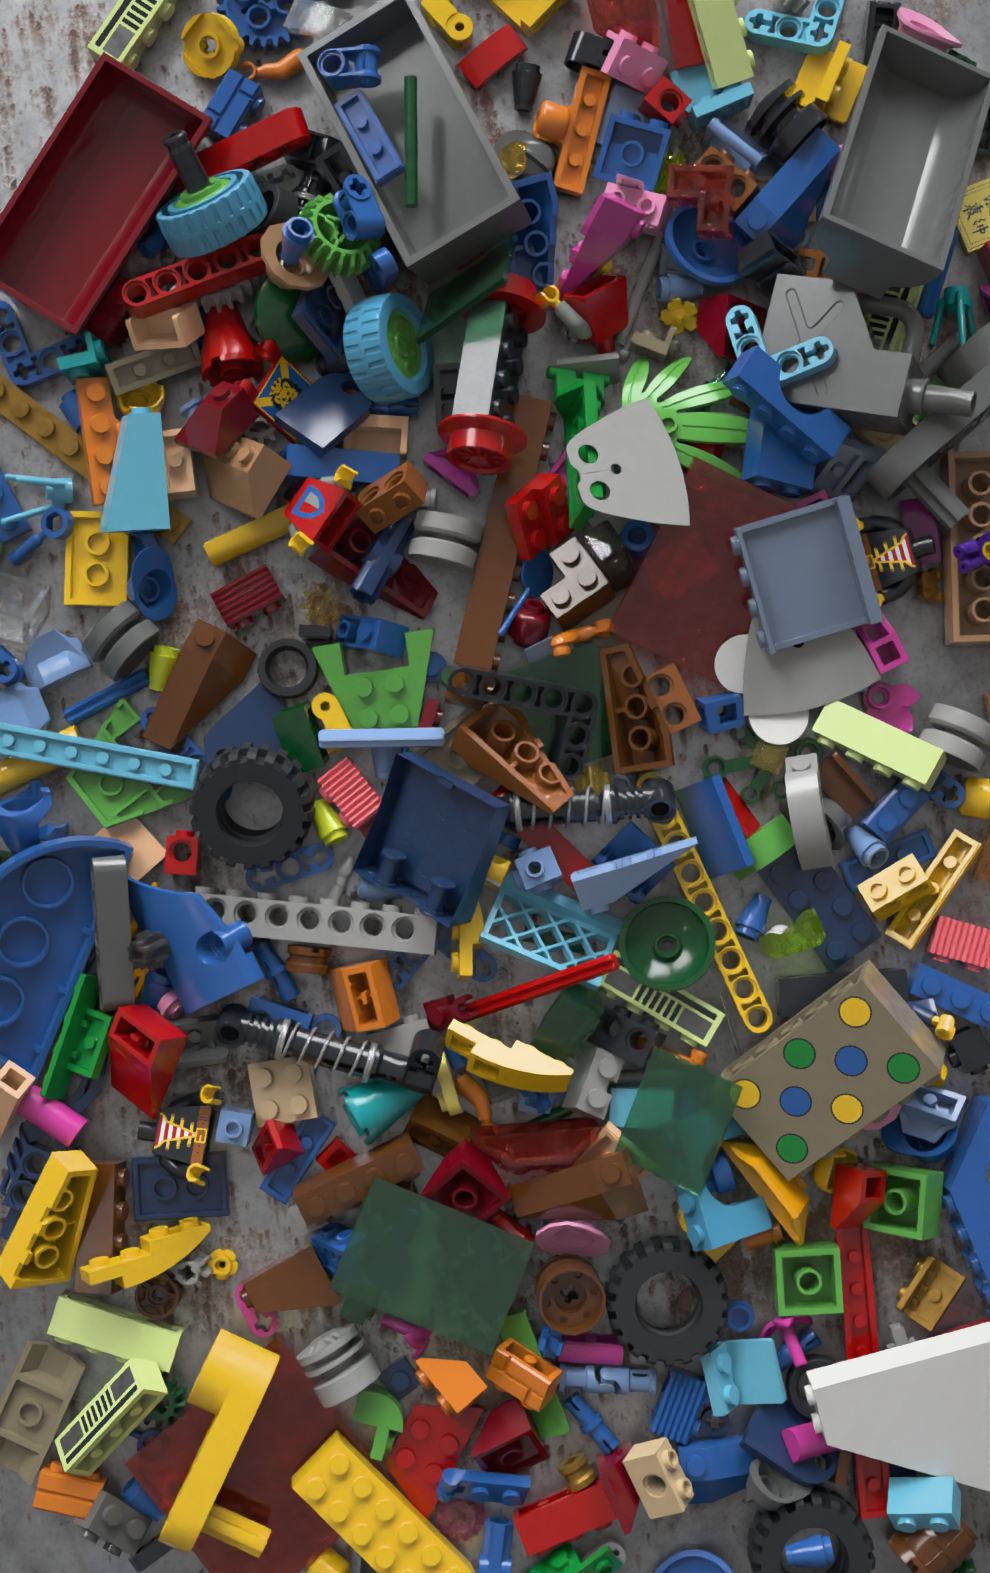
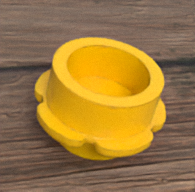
M216 1249L210 1254L211 1258L207 1262V1266L213 1269L211 1274H214L216 1279L227 1280L230 1275H234L237 1272L239 1264L233 1251L229 1249ZM220 1262H225V1267H221Z

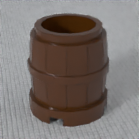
M960 1518V1530H949L944 1533L935 1532L930 1528L916 1530L912 1533L900 1531L898 1535L894 1533L886 1543L913 1573H951L962 1565V1562L976 1547L975 1542L979 1538Z

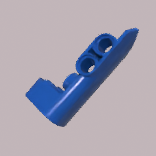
M127 875L129 908L147 946L158 955L186 1015L265 978L253 951L247 954L243 951L251 947L253 943L251 931L243 921L238 920L226 925L200 894L157 888L136 881Z

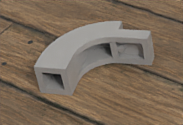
M817 753L785 758L786 773H784L787 802L793 837L802 871L834 866L832 840L824 811Z

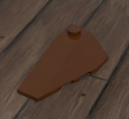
M198 618L182 647L142 737L172 751L198 726V723L210 711L216 709L233 689L235 690L243 683L257 654L226 631Z
M631 644L599 649L615 775L633 776L657 772L675 766L671 732Z
M628 1147L507 1186L517 1218L618 1221L649 1210Z

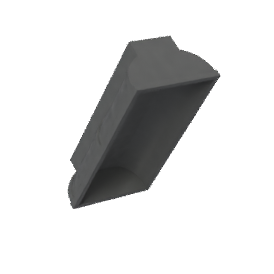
M882 24L873 44L870 60L845 133L831 184L816 225L815 234L818 245L827 256L822 270L823 275L880 300L890 286L901 288L917 287L933 281L943 273L990 106V73Z

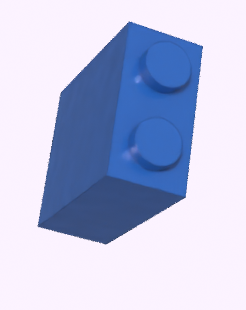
M794 408L797 411L804 414H814L808 411ZM750 409L741 481L753 484V488L756 490L769 491L773 489L780 491V495L787 498H798L800 494L813 490L816 465L806 460L801 455V451L790 442L783 440L778 435V431L767 422L756 417L754 411Z

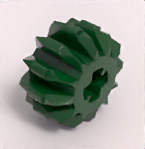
M167 1372L161 1375L168 1394L163 1399L166 1398L168 1402L166 1405L163 1401L159 1402L144 1420L145 1425H148L151 1420H155L157 1430L161 1429L164 1421L169 1427H173L176 1423L175 1418L182 1419L185 1415L183 1408L189 1405L187 1402L188 1398L183 1396L188 1390L187 1386H176L180 1380L179 1376H175L172 1381H168Z

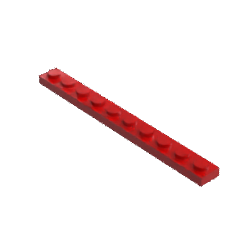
M833 1193L831 1194V1201H832V1203H833ZM863 1224L859 1228L834 1229L835 1243L840 1248L844 1313H841L845 1361L879 1352L868 1229L863 1228ZM853 1453L857 1505L860 1518L888 1517L889 1463Z

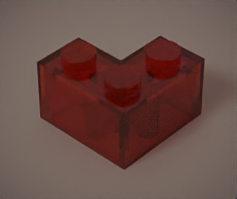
M669 164L667 199L670 205L698 207L696 231L700 239H732L737 176L734 166Z

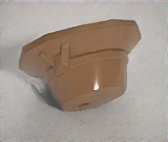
M285 223L270 225L262 236L260 244L261 258L266 265V274L271 282L279 288L286 290L299 289L310 291L323 286L331 271L327 270L322 273L321 266L318 264L311 266L310 257L301 256L297 264H286L280 256L282 251V232Z

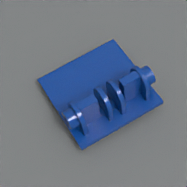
M630 821L591 862L594 865H599L657 848L658 846L635 823ZM672 861L625 895L629 898V901L635 905L639 904L677 864Z

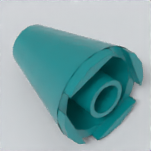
M359 1081L342 1086L336 1090L338 1098L343 1095L345 1096L344 1100L346 1103L342 1107L359 1137L364 1134L367 1136L363 1142L366 1146L377 1140L426 1095L378 1081L372 1084Z

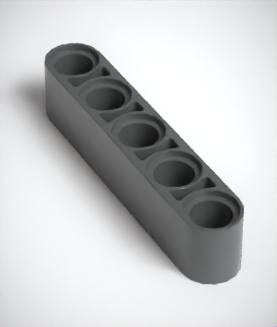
M124 855L90 858L98 992L102 1012L115 1011L119 1007L135 1005L128 879Z

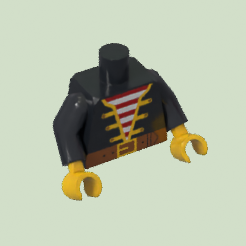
M881 515L856 518L859 532L862 533L860 535L881 607L902 598L917 582V573L923 570L920 557L936 553L935 542L932 535L914 539L912 529L905 528L899 520Z
M207 1084L199 1091L189 1093L170 1102L167 1108H160L157 1123L140 1121L137 1133L138 1140L154 1142L152 1153L158 1157L159 1165L175 1179L190 1181L200 1186H205L206 1184L200 1180V1175L204 1171L210 1172L207 1163L216 1116L214 1108L207 1105H221L222 1100L214 1099V1093L222 1089L220 1086Z

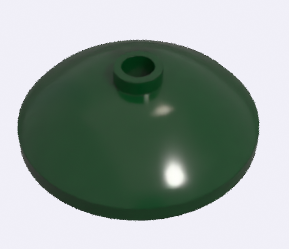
M267 275L258 288L254 303L255 323L264 343L267 340L274 341L279 347L281 354L288 361L302 362L316 358L321 352L292 318L301 290L279 288L271 282Z
M677 896L650 898L636 906L626 917L621 927L619 951L625 968L640 984L656 991L673 992L692 986L708 971L715 955L716 939L710 920L697 905ZM669 942L674 948L671 952L666 953L661 949L662 944Z

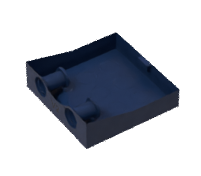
M413 752L396 753L378 812L352 871L378 886L406 896L417 904L421 912L448 928L470 923L511 805Z

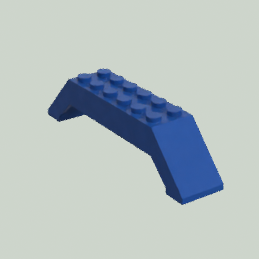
M978 1093L973 1095L958 1128V1137L953 1145V1154H949L945 1158L940 1171L944 1172L941 1207L943 1209L946 1208L952 1218L948 1220V1225L955 1239L959 1238L963 1244L964 1249L960 1250L961 1256L967 1268H972L977 1277L973 1280V1284L980 1298L984 1297L989 1306L985 1312L990 1319V1184L986 1177L990 1165V1097Z

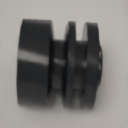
M791 79L784 81L765 96L754 110L753 115L744 128L745 132L750 136L759 132L755 140L759 145L767 142L772 137L774 138L768 154L781 166L788 161L817 127L822 130L829 119V116L815 102L806 105L801 110L799 109L805 93L799 90L793 94L796 84Z

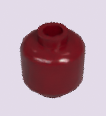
M534 599L526 600L508 628L509 636L516 645L522 648H528L547 639L552 621L551 613L544 607L542 602Z

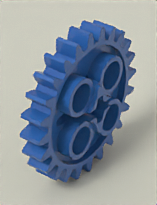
M216 0L217 4H220L216 7L217 13L226 16L234 23L244 44L249 41L251 51H254L259 44L262 46L264 53H267L269 45H273L276 52H279L280 43L284 42L287 47L291 48V37L301 41L300 29L310 30L307 20H313L312 8L317 7V1L268 0L269 3H265L264 0ZM287 3L295 5L289 11H283L280 9L284 4ZM257 18L267 19L263 25L253 24Z

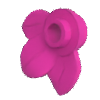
M878 681L867 687V691L863 692V703L867 708L865 714L904 732L913 731V717L908 706L913 705L920 696L911 686L902 683L890 686L885 682ZM875 692H880L883 695L881 703H876L873 700Z

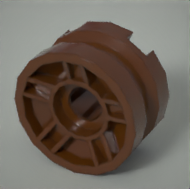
M288 944L287 953L290 954L289 961L286 962L285 970L328 975L330 966L327 965V960L331 957L332 949Z
M166 1270L138 1284L134 1300L137 1309L143 1315L151 1319H161L169 1316L179 1305L183 1287L178 1280H174L176 1275L173 1272ZM155 1289H161L164 1292V1298L158 1296L154 1298Z

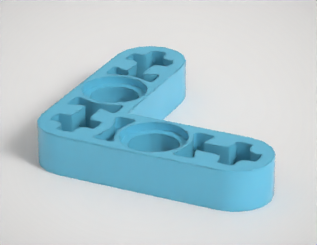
M815 0L809 19L764 9L752 10L745 17L746 38L754 43L814 56L824 55L830 51L833 45L846 0ZM824 7H831L836 13L831 17H823L819 14V10ZM757 22L763 23L759 29H754ZM772 25H775L774 33H770V30L772 31ZM785 27H792L797 33L793 37L786 38L780 34V31ZM820 27L824 29L823 38L820 42H815L814 39L817 38Z
M738 305L730 309L726 316V326L737 359L743 353L744 347L751 342L759 344V347L768 354L757 318L752 310L745 305ZM742 315L745 317L744 324L749 334L743 335L742 330L737 325L739 322L738 317ZM823 336L814 337L770 356L781 366L780 386L784 387L832 366L836 361L837 350L831 340ZM823 347L827 351L824 352L825 357L819 360L815 356L818 354L817 348ZM803 353L808 357L807 360L810 363L808 366H806V362L801 356ZM796 358L799 361L796 371L789 374L782 371L783 363L787 359Z

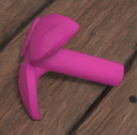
M431 1305L428 1319L420 1327L386 1313L381 1320V1326L405 1335L407 1343L416 1350L411 1355L415 1360L426 1350L430 1342L429 1335L432 1334L435 1324Z
M810 1315L777 1317L765 1325L760 1338H769L775 1331L782 1332L795 1368L806 1365V1358L793 1327L795 1324L813 1325V1319Z

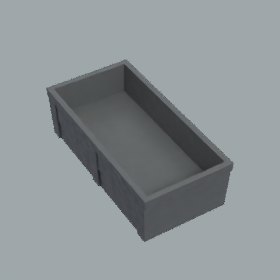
M381 0L297 54L358 174L370 183L375 200L384 216L385 226L406 267L417 274L428 285L533 223L415 0ZM361 44H371L381 49V58L378 60V74L381 76V84L375 88L361 89L368 98L404 165V77L408 75L417 77V208L405 207V172L382 187L376 184L333 106L358 88L334 90L328 85L317 67L318 57L325 50L355 47ZM341 66L335 67L331 73L338 71Z

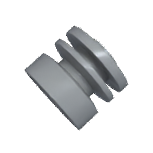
M348 1323L325 1332L313 1340L296 1358L299 1366L310 1365L304 1372L306 1378L322 1374V1377L313 1386V1390L324 1408L335 1406L351 1398L369 1386L381 1374L382 1370L371 1352L355 1354L365 1343L363 1337L353 1338L358 1333L355 1323Z

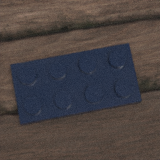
M795 844L757 872L829 972L835 971L882 936L832 866L802 871Z

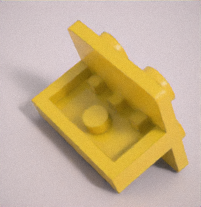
M840 40L835 53L829 51L821 56L806 55L795 81L796 88L793 92L794 94L802 90L805 93V97L799 106L803 109L806 105L815 102L829 116V120L841 125L846 123L867 66L855 62L847 56L851 44Z

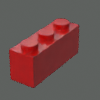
M597 1474L596 1479L590 1485L577 1492L571 1493L566 1487L513 1510V1521L528 1557L534 1554L537 1556L545 1555L552 1551L555 1545L564 1541L566 1543L576 1542L583 1537V1533L593 1529L596 1531L604 1530L610 1527L613 1521L617 1519L599 1474Z

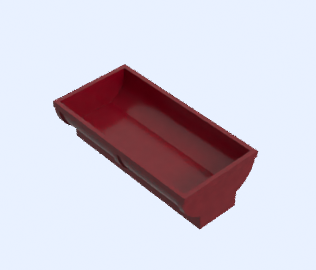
M103 52L0 214V292L8 296L14 304L66 336L69 333L80 337L85 330L84 326L139 239L146 234L149 229V223L179 177L168 155V149L162 143L163 139L175 131L184 130L187 133V139L192 143L196 151L202 139L207 137L211 131L213 119Z

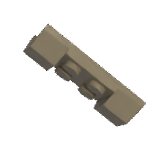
M37 1340L27 1341L0 1400V1465L18 1473L24 1482L30 1486L33 1485L87 1367L77 1355L49 1342Z

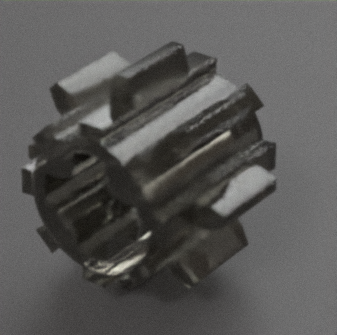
M148 930L136 934V940L130 942V946L127 947L129 961H132L136 969L140 968L143 970L148 968L150 972L163 967L162 961L169 959L168 955H171L169 940H166L163 933H158L157 931L150 934Z

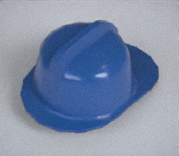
M157 546L145 548L135 558L131 569V577L126 588L130 602L139 608L140 612L147 619L154 621L167 618L176 607L178 597L169 554L163 548Z
M899 1113L895 1120L881 1129V1139L892 1152L914 1156L921 1162L929 1164L938 1163L949 1154H953V1145L958 1137L957 1125L955 1128L944 1133L936 1143L902 1132Z

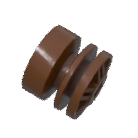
M562 1254L552 1257L541 1266L535 1278L534 1291L542 1319L546 1324L562 1335L574 1336L588 1332L596 1326L605 1312L606 1296L598 1273L591 1263L578 1255ZM569 1285H573L574 1291H569L568 1295H564L562 1289H568Z

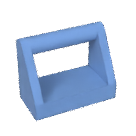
M724 116L713 118L707 126L702 144L706 148L712 145L718 151L721 148L727 150L736 160L733 164L743 171L744 168H747L757 175L770 159L768 151Z

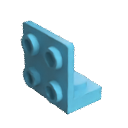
M706 65L674 70L669 76L671 82L692 100L686 111L690 113L687 119L693 131L709 125L713 118L720 116L726 118L749 108L754 96V90L750 82L742 85L739 81L712 90Z
M772 1338L719 1340L717 1344L713 1343L708 1347L709 1352L706 1355L700 1356L714 1417L726 1416L740 1404H782L787 1400Z

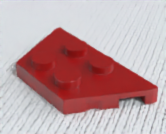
M414 1403L404 1422L403 1431L399 1432L391 1452L388 1453L384 1465L414 1507L427 1520L438 1500L436 1489L440 1483L443 1471L447 1468L455 1467L484 1411V1406L480 1404L470 1406L457 1418L453 1413L447 1416L440 1406Z

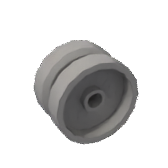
M427 510L418 511L414 529L423 536L411 539L408 557L443 569L474 572L478 554L469 547L481 544L485 527L473 520L448 513Z
M935 703L927 719L936 729H923L918 738L944 750L948 758L946 763L970 772L981 773L987 756L979 747H990V723L956 707Z

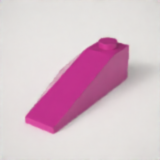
M615 193L599 195L580 231L585 238L572 249L569 255V263L572 266L570 270L565 269L556 284L561 302L563 301L562 295L590 280L628 245L632 238L637 239L646 225V222L643 221L646 214L645 211ZM552 306L547 307L550 311L554 310Z

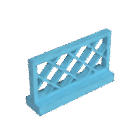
M507 872L478 941L547 971L556 973L611 954L624 921L604 912L591 914L590 909L582 911L578 901L552 890L536 896L534 892L528 895L525 887L519 889L513 874ZM502 900L515 905L519 912L506 915L500 905ZM530 915H539L545 918L548 924L535 928ZM522 918L528 931L515 934L510 922ZM503 924L509 937L500 939L488 933L491 927ZM567 927L574 930L577 937L565 941L559 928ZM552 931L558 943L545 947L539 934ZM532 937L538 949L531 952L523 949L520 940ZM595 939L607 944L606 949L594 953L588 941ZM581 943L587 956L575 960L569 947ZM562 950L568 962L558 964L552 960L549 953ZM603 976L580 983V985L597 992Z

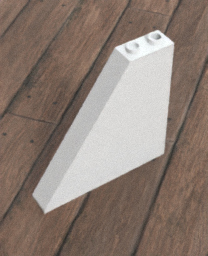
M990 1322L806 1371L809 1385L804 1386L809 1406L814 1405L816 1411L811 1413L812 1423L816 1434L822 1432L828 1446L937 1477L953 1476L957 1483L990 1492Z

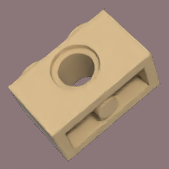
M667 1437L634 1444L622 1462L649 1518L655 1519L683 1513L694 1496L690 1480L686 1478L680 1466L678 1455L672 1449Z

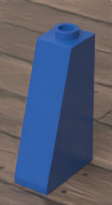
M288 443L278 455L291 463L292 466L279 487H301L304 481L310 477L320 480L322 477L334 476L338 468L344 464L359 473L358 476L354 477L351 489L362 490L403 463H400V454L332 448L322 457L306 445Z

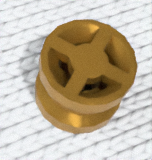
M585 1452L575 1453L564 1459L557 1466L559 1474L565 1476L567 1480L566 1487L571 1493L587 1487L597 1477L594 1469L589 1468L587 1465L588 1459Z

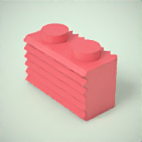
M346 756L317 780L322 786L318 789L319 793L327 803L331 804L334 802L341 810L337 815L348 829L353 826L356 830H361L375 819L382 797L350 757Z
M937 915L932 923L925 951L933 953L932 960L951 965L952 959L964 962L963 969L982 973L983 968L990 969V929Z

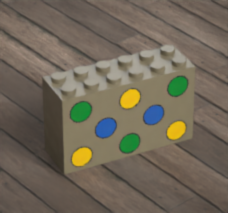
M868 960L723 1069L712 1093L782 1175L790 1181L797 1175L801 1178L808 1174L814 1168V1163L823 1157L824 1160L832 1157L839 1150V1145L844 1141L852 1142L864 1132V1127L872 1121L874 1124L881 1122L890 1113L889 1109L897 1103L902 1106L909 1102L916 1094L914 1091L922 1085L929 1087L941 1077L946 1048L873 963Z

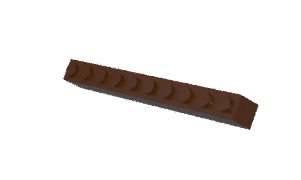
M519 394V402L517 405H514L513 416L515 425L525 432L527 446L522 452L512 455L511 466L506 472L496 476L453 663L498 671L501 655L496 654L498 642H505L507 633L506 631L500 637L498 631L503 625L505 611H512L515 594L510 593L512 581H519L522 563L517 562L519 553L505 503L537 474L541 473L537 472L540 460L546 462L550 443L544 442L546 432H553L557 413L551 412L552 401ZM459 672L453 677V687H459L464 683V672ZM490 679L483 685L484 693H489L494 689V685L489 684ZM448 690L445 696V703L476 710L482 709L484 703H489L459 697Z

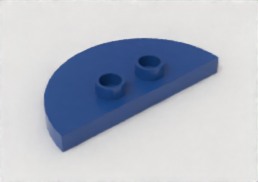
M80 835L62 837L31 846L0 865V1065L3 1067L9 1060L36 1077L34 1083H36L74 993V987L82 974L95 943L90 858L124 855L127 866L134 849L130 843L101 836Z

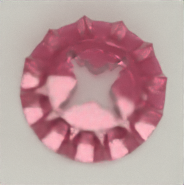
M454 1498L449 1503H443L438 1500L434 1513L435 1523L440 1532L450 1538L451 1541L463 1540L466 1542L469 1538L477 1536L485 1523L483 1503ZM452 1508L459 1512L468 1508L465 1516L467 1524L461 1520L452 1523L454 1519Z

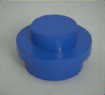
M431 652L427 683L439 682L442 671L447 666L444 657L437 652Z
M741 1299L730 1301V1309L727 1310L729 1318L727 1327L734 1332L748 1330L753 1325L755 1319L753 1308L748 1302Z

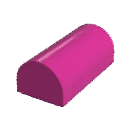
M37 1085L33 1086L19 1104L16 1113L68 1148H71L89 1120L60 1100L41 1097L42 1088Z
M585 1332L576 1336L562 1335L561 1337L562 1341H564V1347L561 1356L558 1357V1362L622 1366L624 1346L621 1345L616 1334Z
M812 1421L781 1431L792 1463L841 1450L828 1446L822 1432L816 1434Z

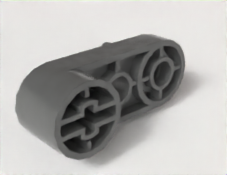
M990 323L983 326L961 345L937 373V377L947 387L977 392L973 416L964 417L931 413L882 456L870 469L865 478L887 502L908 488L948 531L958 525L970 513V510L930 467L990 416Z

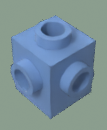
M550 845L540 850H537L536 847L526 849L518 854L520 858L514 860L517 869L513 870L512 874L518 888L525 887L528 895L533 892L536 896L545 894L553 889V884L563 880ZM534 869H540V872L537 874L531 873Z

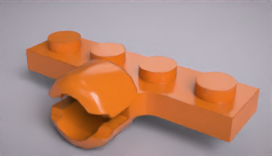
M582 66L579 71L571 105L564 106L548 100L544 101L538 109L533 127V134L536 138L556 144L559 148V156L553 176L556 191L578 198L583 195L612 76L587 66Z
M79 378L75 380V388L92 506H104L121 421L117 420L113 413L108 378Z

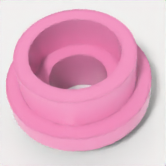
M174 990L167 992L157 1005L160 1015L167 1020L170 1018L176 1019L184 1012Z

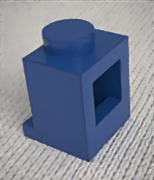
M728 691L703 698L701 696L695 698L696 709L702 719L699 722V727L708 734L745 726L743 697L741 695ZM724 706L723 711L719 714L718 707Z

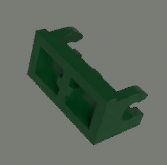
M309 700L281 709L279 713L271 716L282 749L289 752L287 758L290 761L297 759L302 764V773L324 767L330 757L326 748L322 749L319 747L318 734L320 729Z

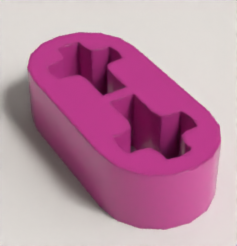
M240 1282L236 1289L235 1297L251 1331L258 1337L265 1338L271 1336L279 1325L278 1312L262 1313L265 1318H272L269 1329H266L264 1325L258 1326L257 1322L260 1319V1315L254 1306L249 1309L247 1308L239 1293L244 1289Z

